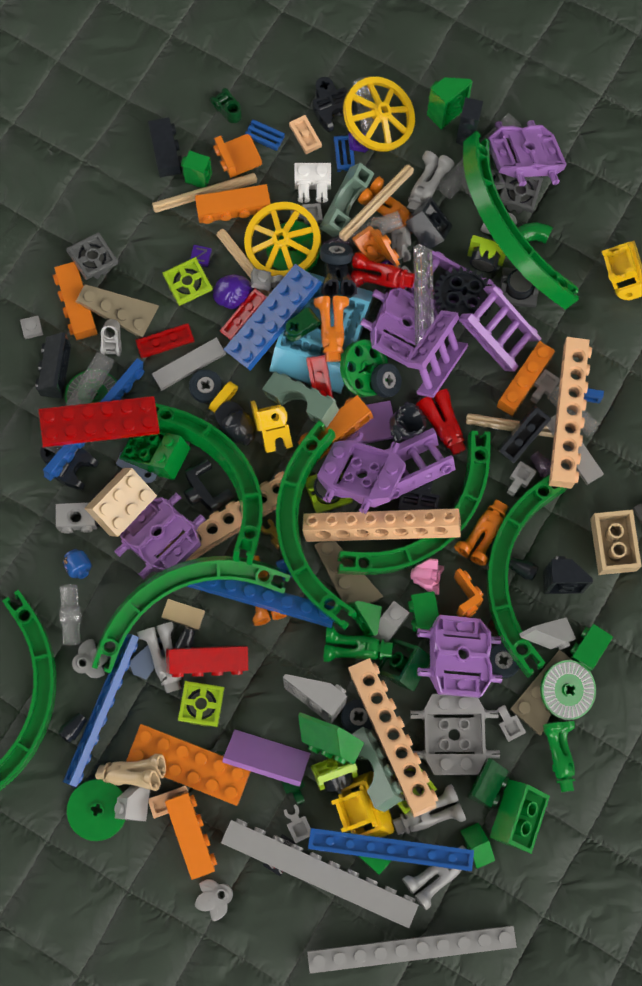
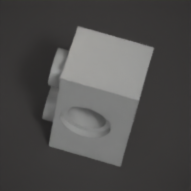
M89 503L56 504V528L61 533H73V530H81L84 533L92 532L93 529H97V522L84 509ZM75 515H81V519L78 522H72V518Z

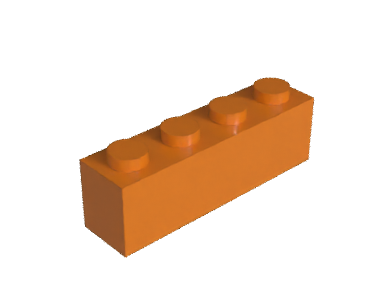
M267 184L195 196L199 223L210 224L218 220L228 221L236 217L247 218L270 205Z
M74 262L54 267L56 274L53 275L55 284L60 285L61 289L58 291L60 301H64L66 306L63 308L65 318H69L71 323L68 324L70 335H74L76 340L97 335L98 332L91 310L75 302L84 286L79 269Z
M541 341L538 342L499 399L497 404L499 409L513 417L534 386V383L553 358L555 350Z
M358 395L354 398H349L329 426L317 437L319 440H322L328 433L329 428L336 435V438L320 459L329 453L334 442L345 441L374 418L370 409ZM308 432L300 437V440L298 441L299 445L307 436ZM313 444L308 449L314 450L317 445Z
M189 791L165 799V804L191 880L215 872L214 866L218 864L214 853L210 854L208 846L211 844L207 833L203 835L201 827L204 826L201 815H197L194 807L197 806L194 795L190 796Z

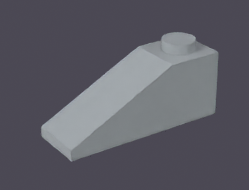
M567 618L536 625L520 633L521 638L549 649L559 647V650L571 646L569 642L576 639Z

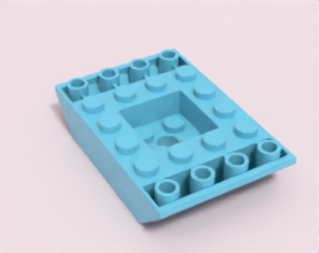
M310 273L323 283L325 277ZM339 282L338 294L335 295V296H342V295H341V292H340V282ZM321 287L303 307V309L310 307L320 321V310L314 306V299L324 296L321 294ZM357 287V294L349 298V306L344 308L343 352L349 344L360 339L363 330L360 322L363 318H367L374 298L372 291ZM330 298V323L331 327H333L334 312L332 298ZM317 327L314 331L309 332L294 342L286 338L284 330L278 337L269 371L279 374L284 373L292 379L311 384L306 358L325 355L323 353L321 329ZM327 362L332 391L341 394L344 382L341 377L340 362ZM348 362V365H347L348 370H349L350 365H351L350 362Z

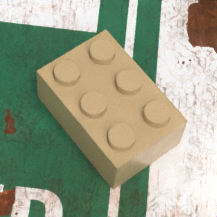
M123 468L84 509L109 536L118 537L157 495L133 468Z
M633 510L594 513L590 521L598 575L638 571L642 566Z

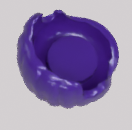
M235 274L226 275L220 278L214 286L213 298L220 306L228 309H238L254 289L247 278Z

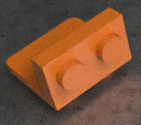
M249 134L224 143L221 136L214 138V151L217 156L221 157L222 169L224 172L227 171L230 178L262 165V159Z
M369 225L352 238L359 252L365 254L369 260L380 263L386 258L396 267L400 265L398 261L399 255L390 247V239L386 234L383 235L379 229L375 230Z
M459 568L456 570L454 579L469 600L459 606L456 614L458 617L470 618L477 613L476 611L483 601V593L479 587H474L470 582L472 579L466 570L462 571Z

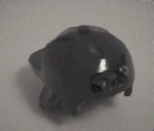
M228 401L220 405L215 412L219 430L233 442L243 443L244 446H248L254 440L255 431L254 422L250 414L246 413L234 401Z
M406 402L392 415L389 421V428L393 441L409 440L416 435H420L423 429L426 428L425 415L422 414V410H419V406Z

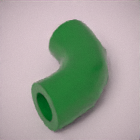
M533 222L523 224L518 229L528 242L539 241L546 244L553 227Z

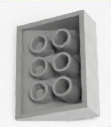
M288 674L283 676L284 688L328 723L332 724L346 705V691L338 684L334 686L331 683Z

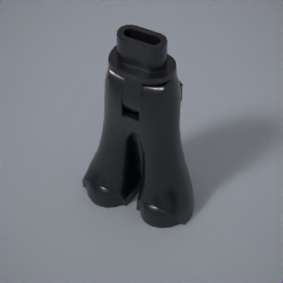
M325 262V278L322 283L321 294L330 298L337 295L339 289L337 278L340 280L342 296L351 298L357 294V287L349 274L347 264L333 265Z

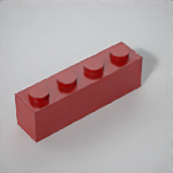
M244 645L166 649V673L172 674V677H184V673H192V676L198 677L204 676L206 672H211L212 676L223 675V672L231 671V675H241L243 671H248V647Z

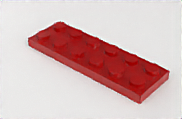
M154 396L38 409L43 447L159 434Z

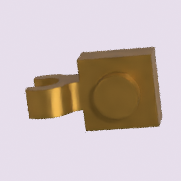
M269 519L268 523L271 527L264 529L261 526V532L265 535H271L273 538L271 540L272 544L276 549H279L277 529L274 526V522Z

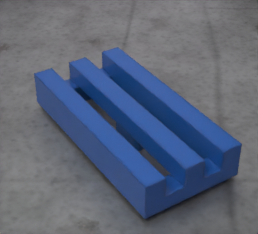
M256 120L251 121L248 131L245 132V134L251 136L253 141L275 151L278 150L285 137V133ZM252 132H254V133H256V134H259V135H261L262 137H264V138H266V139H270V140H272V141H274V142H277V143L274 144V143H272V142H270V141H268V140H265V139H263V138H261V137H259V136H257V135L252 134Z
M349 135L334 136L337 172H341V170L348 171L350 167L355 165L354 151L350 150V144L351 164H347L345 140H348L349 143ZM340 140L342 145L344 165H341L338 146V141Z

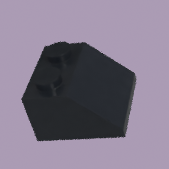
M431 197L410 214L405 222L408 230L414 233L418 238L419 244L427 251L443 242L452 228V224Z

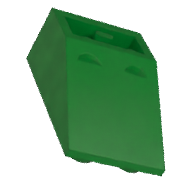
M159 431V434L130 437L119 459L150 473L152 472L159 477L174 480L190 450V446L179 435Z

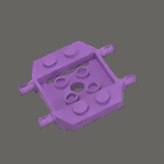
M534 120L528 121V126L524 128L503 126L501 121L496 122L495 127L497 130L488 140L489 150L499 173L517 178L519 186L527 184L524 177L549 176L553 185H557L560 182L557 174L563 171L567 164L555 136L543 125H535ZM506 138H508L511 143L510 147L513 149L516 155L517 163L515 162V159L513 157V154L511 152V149L508 145Z
M394 288L389 293L386 292V294L375 289L372 296L383 302L379 313L373 323L363 318L360 325L371 331L370 338L373 349L407 366L406 360L415 349L407 343L417 346L438 316V312L434 305L404 289ZM402 320H407L410 326H405ZM390 334L397 335L398 337L404 339L407 343L393 337Z
M357 431L353 440L333 443L317 477L327 491L323 497L325 502L328 500V503H330L333 496L352 498L362 504L359 511L367 514L369 507L374 508L390 502L405 471L406 464L396 455V451L400 446L399 443L396 442L395 444V442H392L388 451L360 443L364 433ZM353 455V458L351 459V462L347 470L345 471L340 483L337 484V481L349 457ZM360 473L367 474L364 478L357 477Z
M177 493L169 500L163 497H156L120 534L123 544L114 552L119 557L127 549H131L146 565L138 573L143 580L153 571L159 573L171 566L185 562L201 546L197 529L206 519L200 514L191 522L173 507L181 499ZM162 529L160 535L153 536L156 530ZM184 530L185 533L178 538L179 534ZM177 539L158 559L156 558L158 554L164 551L165 547Z
M439 615L431 629H418V637L430 639V669L419 667L417 671L419 673L417 674L418 676L429 677L438 694L480 698L491 682H502V679H500L502 675L492 674V664L489 658L491 644H501V637L491 636V631L481 619ZM459 650L465 651L466 659L460 658ZM444 670L480 673V676L447 674L444 673Z

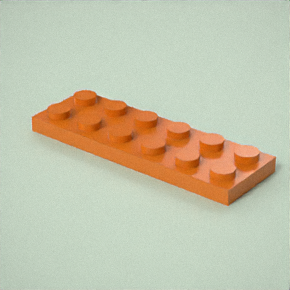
M140 724L126 762L141 761L150 758L154 754H163L166 763L165 778L236 806L240 802L251 771L223 763V755L144 724Z

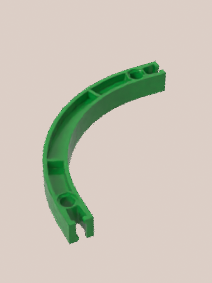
M475 131L463 142V166L467 185L480 217L495 242L522 275L548 298L566 310L579 300V296L575 295L578 293V287L551 267L534 250L511 219L498 194L492 177L489 161V140L485 138L479 142L480 133Z
M155 403L159 431L179 435L184 440L202 449L222 467L233 483L239 498L242 516L241 528L234 548L233 561L240 562V550L244 549L247 551L246 556H248L247 565L252 566L259 542L263 515L261 490L252 466L237 445L212 424L188 412Z
M318 421L295 450L284 472L277 496L276 529L284 561L303 594L324 615L345 630L349 623L345 620L341 621L336 615L343 609L348 612V616L354 619L357 613L327 589L315 576L305 558L299 536V504L307 478L317 461L336 438L335 432L329 428L328 433L322 440H319L317 437L322 431H325V424ZM313 444L317 445L314 450L308 449ZM328 602H335L333 609H326Z
M471 431L468 434L467 469L464 485L453 508L459 509L461 531L474 515L486 487L490 464V432L485 431L479 436V439H483L482 446H476L475 436L478 435V431ZM475 453L481 454L483 459H476ZM422 538L405 547L383 552L340 551L337 561L341 562L342 558L353 560V567H343V564L339 563L337 574L378 575L407 569L437 554L454 538ZM358 560H365L367 568H361Z
M550 475L528 490L506 515L492 546L487 570V598L496 631L507 651L527 678L534 674V670L530 669L525 662L528 657L537 664L538 670L545 665V661L529 640L520 637V633L523 631L516 619L509 595V561L514 543L527 522L541 508L567 490V488L563 487L553 489L552 486H549ZM544 490L547 492V496H541L538 491ZM524 647L526 654H519L516 648Z
M233 556L203 557L171 566L139 585L117 608L99 641L92 660V668H98L100 664L99 659L104 654L110 656V659L103 671L111 674L119 650L132 626L153 604L178 589L203 581L238 580L257 584L284 594L286 589L284 582H280V584L272 582L273 575L284 577L286 582L289 581L291 575L284 569L253 560L252 566L247 565V558L240 557V562L233 561ZM261 571H268V575L265 578L258 577ZM109 641L115 643V646L110 649L104 645Z
M19 590L15 591L14 594L17 600H21L23 606L19 607L16 611L12 608L9 597L2 600V602L17 622L28 644L33 666V693L28 716L14 744L0 759V791L23 771L37 752L49 727L56 697V666L50 640L37 614ZM25 612H29V619L26 621H22V614Z

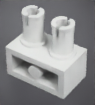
M294 163L295 189H298V202L303 203V197H305V203L310 201L309 189H316L317 202L321 203V197H323V203L328 201L327 189H331V163Z

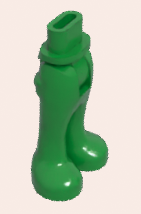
M334 626L332 628L327 627L323 661L331 662L335 658L362 660L369 658L370 660L378 658L382 660L383 657L392 658L393 643L384 642V639L380 642V639L370 636L343 635L338 633ZM334 644L354 645V646H356V648H354V649H352V648H342V647H334V646H332V645H334Z
M574 721L543 724V731L548 739L552 754V771L555 773L556 782L560 783L561 792L574 791L573 781L575 779H572V777L575 775V766L567 741L568 732L575 728Z

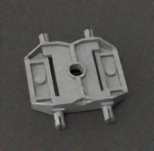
M432 694L424 710H410V719L424 720V750L412 752H417L419 758L425 760L433 775H478L485 760L488 758L500 759V755H492L499 754L500 751L487 750L485 744L486 718H498V710L484 709L479 698ZM434 715H473V718H434ZM457 730L460 734L459 739L456 741L451 740L448 735L449 731ZM435 752H474L475 754H435Z

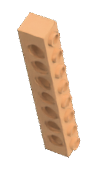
M567 337L564 342L549 486L572 489L573 485L578 483L579 472L576 471V467L580 464L581 453H578V448L582 446L583 441L580 429L584 427L585 417H582V411L586 409L587 400L584 399V393H587L588 382H585L586 375L588 376L590 371V364H587V360L591 357L592 347H589L590 340ZM573 357L579 358L581 362L574 361ZM571 375H577L579 379H573ZM569 392L576 393L577 397L570 396ZM567 410H573L575 415H570ZM565 428H571L574 433H568ZM563 446H570L572 451H566ZM561 464H568L570 469H564Z
M284 471L274 476L275 479L272 481H265L259 485L262 497L267 499L263 503L262 518L276 510L278 494L274 493L273 489L280 487ZM232 501L225 506L226 509L223 511L212 513L209 519L198 527L197 531L201 538V546L186 561L196 559L240 532L242 516L239 501ZM230 516L234 518V521L231 524H226L224 522V519L226 517ZM214 526L218 528V531L215 534H209L207 532L208 529ZM185 531L181 532L178 538L185 533ZM177 539L173 540L167 547H165L164 551L160 553L159 556H161Z
M459 509L368 511L367 514H364V512L303 514L302 531L306 542L461 537V520Z
M369 658L348 667L351 679L390 766L394 771V775L402 788L403 795L413 817L415 818L435 809L436 801H438L434 789L430 790L427 785L430 782L426 771H421L419 767L421 761L417 752H412L410 746L413 743L409 734L405 735L402 730L405 726L401 717H396L394 712L396 709L395 703L392 698L388 699L386 695L388 688L384 680L380 681L378 677L380 671L377 664H372ZM366 679H372L374 680V684L371 686H366L364 684V681ZM379 696L383 700L381 703L375 704L372 702V699ZM383 714H388L391 718L389 721L383 722L380 720V717ZM391 732H396L399 737L396 740H391L388 738V735ZM404 750L407 752V756L405 758H398L396 753ZM411 768L416 773L414 776L408 777L404 774L405 770ZM421 787L424 793L417 796L413 793V789Z

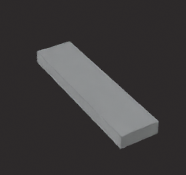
M216 337L153 372L152 376L162 391L225 356L226 352Z
M556 415L551 417V420L546 425L553 436ZM565 428L568 433H574L571 428ZM582 442V446L578 448V453H581V460L576 470L586 485L603 476L604 473ZM563 446L566 451H572L570 446Z

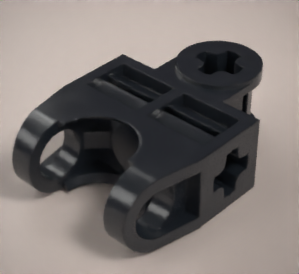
M321 77L316 81L315 95L317 99L312 100V109L323 128L327 132L334 131L332 119L335 116L344 117L343 105L348 92L345 87L336 90L330 78ZM353 102L351 106L352 116L356 115Z
M42 445L40 455L43 461L48 464L61 447H43ZM78 448L71 462H66L62 467L63 470L60 475L53 479L68 487L83 490L85 484L78 480L76 476L77 470L83 466L97 468L99 463L86 450ZM48 452H49V453L54 452V455H49V456H48L47 453H48Z
M433 481L426 483L424 487L420 486L401 495L398 511L437 509L440 495L431 494Z

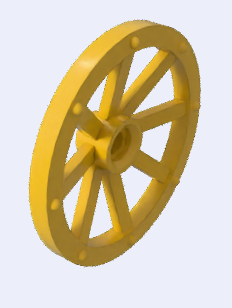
M382 77L364 78L358 81L345 97L343 115L346 126L352 136L363 146L380 152L391 151L403 145L411 136L415 125L414 108L405 91L393 81ZM374 85L389 89L384 102L381 101ZM367 86L375 103L357 95L356 92ZM393 94L400 99L403 106L390 107L389 103ZM352 100L372 110L352 116ZM406 112V127L391 113ZM372 117L374 121L366 135H364L358 129L355 122ZM388 121L403 133L397 141H391ZM379 123H382L385 143H378L370 139Z
M292 202L273 203L258 211L249 222L244 237L245 251L248 259L256 269L271 272V277L276 275L285 276L293 267L287 248L291 246L308 255L298 265L306 270L312 265L319 253L321 246L320 228L313 215L304 207ZM277 211H294L282 229ZM270 213L273 218L275 231L258 225ZM300 214L311 224V227L289 232ZM254 231L272 237L252 247ZM313 233L312 249L309 250L294 242L291 238ZM280 236L284 237V239L278 241ZM274 245L266 266H263L254 254ZM279 249H282L288 270L277 271L271 269Z

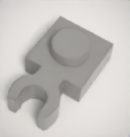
M295 804L293 805L295 813L289 815L285 809L284 815L292 821L287 824V827L296 844L310 837L311 828L305 816L299 818V808Z

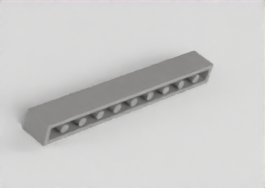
M238 818L235 822L230 821L221 841L222 844L404 927L410 928L419 906L415 903L416 899L406 894L402 898L396 895L397 890L385 886V889L377 886V881L368 877L366 881L358 878L359 873L350 869L345 872L339 869L341 865L329 860L327 864L321 861L322 856L313 852L307 855L302 852V847L293 843L291 847L283 844L285 840L275 835L273 838L265 836L266 831L258 827L252 830L247 827L248 823Z
M503 926L307 951L310 973L517 948L514 926Z

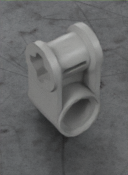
M108 319L101 330V356L116 354L120 357L122 350L120 324L115 319ZM106 328H112L115 332L111 333Z

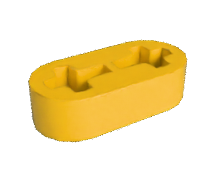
M229 381L213 399L209 409L215 413L220 405L232 399L238 390V386Z

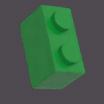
M189 150L188 155L183 157L181 163L185 182L200 188L207 187L212 176L210 157Z
M435 592L411 595L410 601H407L409 613L413 612L414 620H411L413 632L416 631L417 633L418 629H431L436 618L439 616Z
M592 624L590 628L585 627L580 635L583 639L579 644L575 643L570 651L572 653L570 659L583 664L589 671L594 669L613 638L612 635L595 624Z

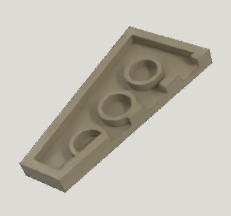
M86 284L75 301L107 320L115 319L119 322L121 328L139 338L144 336L159 305Z
M321 541L314 545L343 602L347 604L348 602L361 601L372 604L383 598V595L365 575L337 574L339 563L343 564V567H353V561L343 558L341 562L337 561L338 553L343 551V549L336 541Z
M561 650L554 655L510 709L514 715H517L520 720L539 736L542 735L543 724H547L551 715L541 698L540 686L542 678L547 669L554 663L562 660H572Z

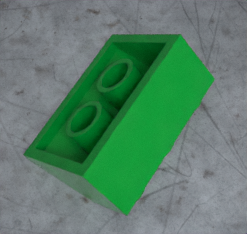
M444 77L442 80L434 82L430 87L427 116L441 130L462 113L465 97L470 98L473 83L471 79Z
M301 712L299 713L302 742L309 746L308 750L316 754L321 752V755L328 759L334 757L335 761L343 765L346 762L354 765L364 745L363 741L339 726Z
M508 780L489 838L532 854L550 796L528 784Z

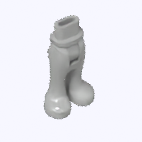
M424 152L422 159L426 166L422 175L415 183L408 199L407 209L410 212H414L427 199L433 197L442 178L455 165L451 158L445 155H441L438 158L433 152Z
M172 622L156 626L165 656L161 654L155 627L137 632L139 639L145 640L149 646L155 671L160 681H163L161 685H164L166 693L181 689L179 682L181 677H172V674L166 673V649L173 648L171 640Z
M452 784L446 786L443 794L437 797L438 801H436L435 809L458 801ZM457 803L438 813L430 815L431 811H428L415 818L410 810L406 814L401 813L400 817L392 821L397 834L400 835L405 832L409 834L410 831L424 830L448 819L463 822L466 820L460 803Z
M430 866L418 876L412 877L408 875L402 881L411 894H414L437 874L439 875L433 883L414 896L418 903L425 910H428L431 906L432 897L442 887L456 878L462 870Z

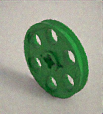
M360 340L349 344L345 348L340 361V372L345 386L359 397L377 395L370 388L372 372L378 365L388 364L386 355L373 349L374 357L370 356L369 351L372 348L370 340ZM356 346H357V347L359 348V350H360L359 356H357V355L355 354V347H356ZM348 362H350L353 367L351 372L348 370L347 367ZM370 365V366L366 367V369H365L364 371L359 372V371L363 370V368H365V366ZM356 379H358L360 382L359 389H357L355 386Z

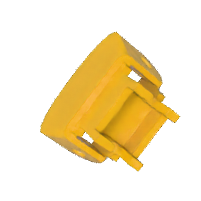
M635 241L603 250L602 255L605 259L608 277L613 284L617 297L629 301L642 297V263ZM635 277L636 283L622 288H619L617 285L618 282Z
M255 400L251 401L256 429L261 431L265 451L267 453L276 451L275 440L279 437L283 439L286 449L293 447L289 425L286 423L288 418L285 408L281 405L257 409ZM276 413V417L272 419L271 416Z
M370 771L353 778L354 782L341 790V793L338 795L339 798L331 801L332 805L336 804L343 828H341L342 833L351 831V834L381 838L394 832L390 810L382 812L375 809L367 790L372 784L374 772ZM360 788V791L351 792V789ZM372 823V826L375 828L365 832L364 827H361Z

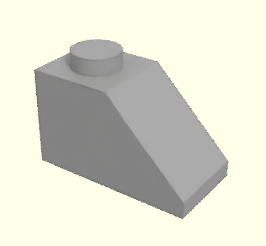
M393 601L380 618L378 634L372 637L380 639V642L382 639H384V642H389L408 618L409 612Z
M131 785L117 798L115 819L146 821L150 790Z

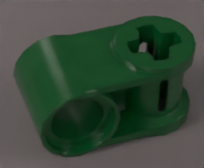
M223 88L221 93L210 98L214 108L228 122L237 123L241 120L240 103L227 88Z
M307 307L286 323L285 336L289 341H298L309 332L314 331L321 324V321L312 309Z

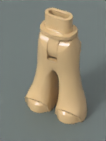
M154 754L150 758L141 761L108 762L106 765L98 767L95 777L114 785L128 784L156 791L161 785L160 778L165 776L166 763L163 754Z

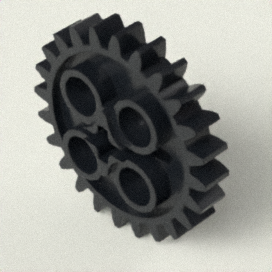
M460 266L459 271H456L455 268H452L451 273L446 270L445 276L440 275L433 290V299L436 300L435 306H440L438 312L441 310L456 312L459 317L462 314H474L489 296L484 290L485 286H492V284L487 285L488 278L482 279L483 273L476 275V269L470 272V268L467 267L466 271H463L462 266ZM492 304L485 311V313L483 314L484 316L487 315L488 310H491Z

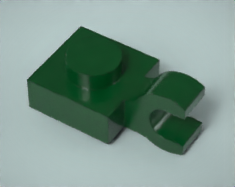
M281 781L286 795L293 793L297 805L305 802L300 791L301 788L305 787L303 781H301L300 787Z

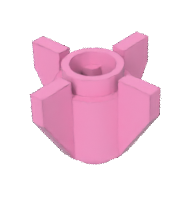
M430 558L412 568L410 577L414 584L419 585L428 592L434 591L436 595H439V582L444 566L438 565V559Z

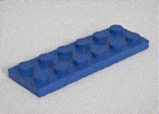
M295 264L223 350L251 371L286 329V323L298 315L322 286L321 281Z

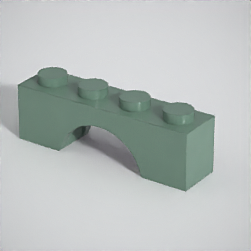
M361 163L349 168L319 226L320 229L331 237L339 236V232L350 222V209L357 197L368 187L374 175L371 170Z
M274 372L262 388L268 399L280 405H284L291 400L306 401V412L311 421L315 423L321 421L325 424V428L329 426L339 411L335 399L327 395L325 397L314 388L309 389L302 382H295L284 373Z
M362 727L352 734L364 742L357 759L360 761L369 760L371 762L374 777L367 792L374 808L385 812L404 800L401 794L402 788L393 777L394 771L385 760L386 754L377 743L378 737L373 730Z

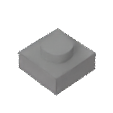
M39 316L20 320L25 339L43 335Z

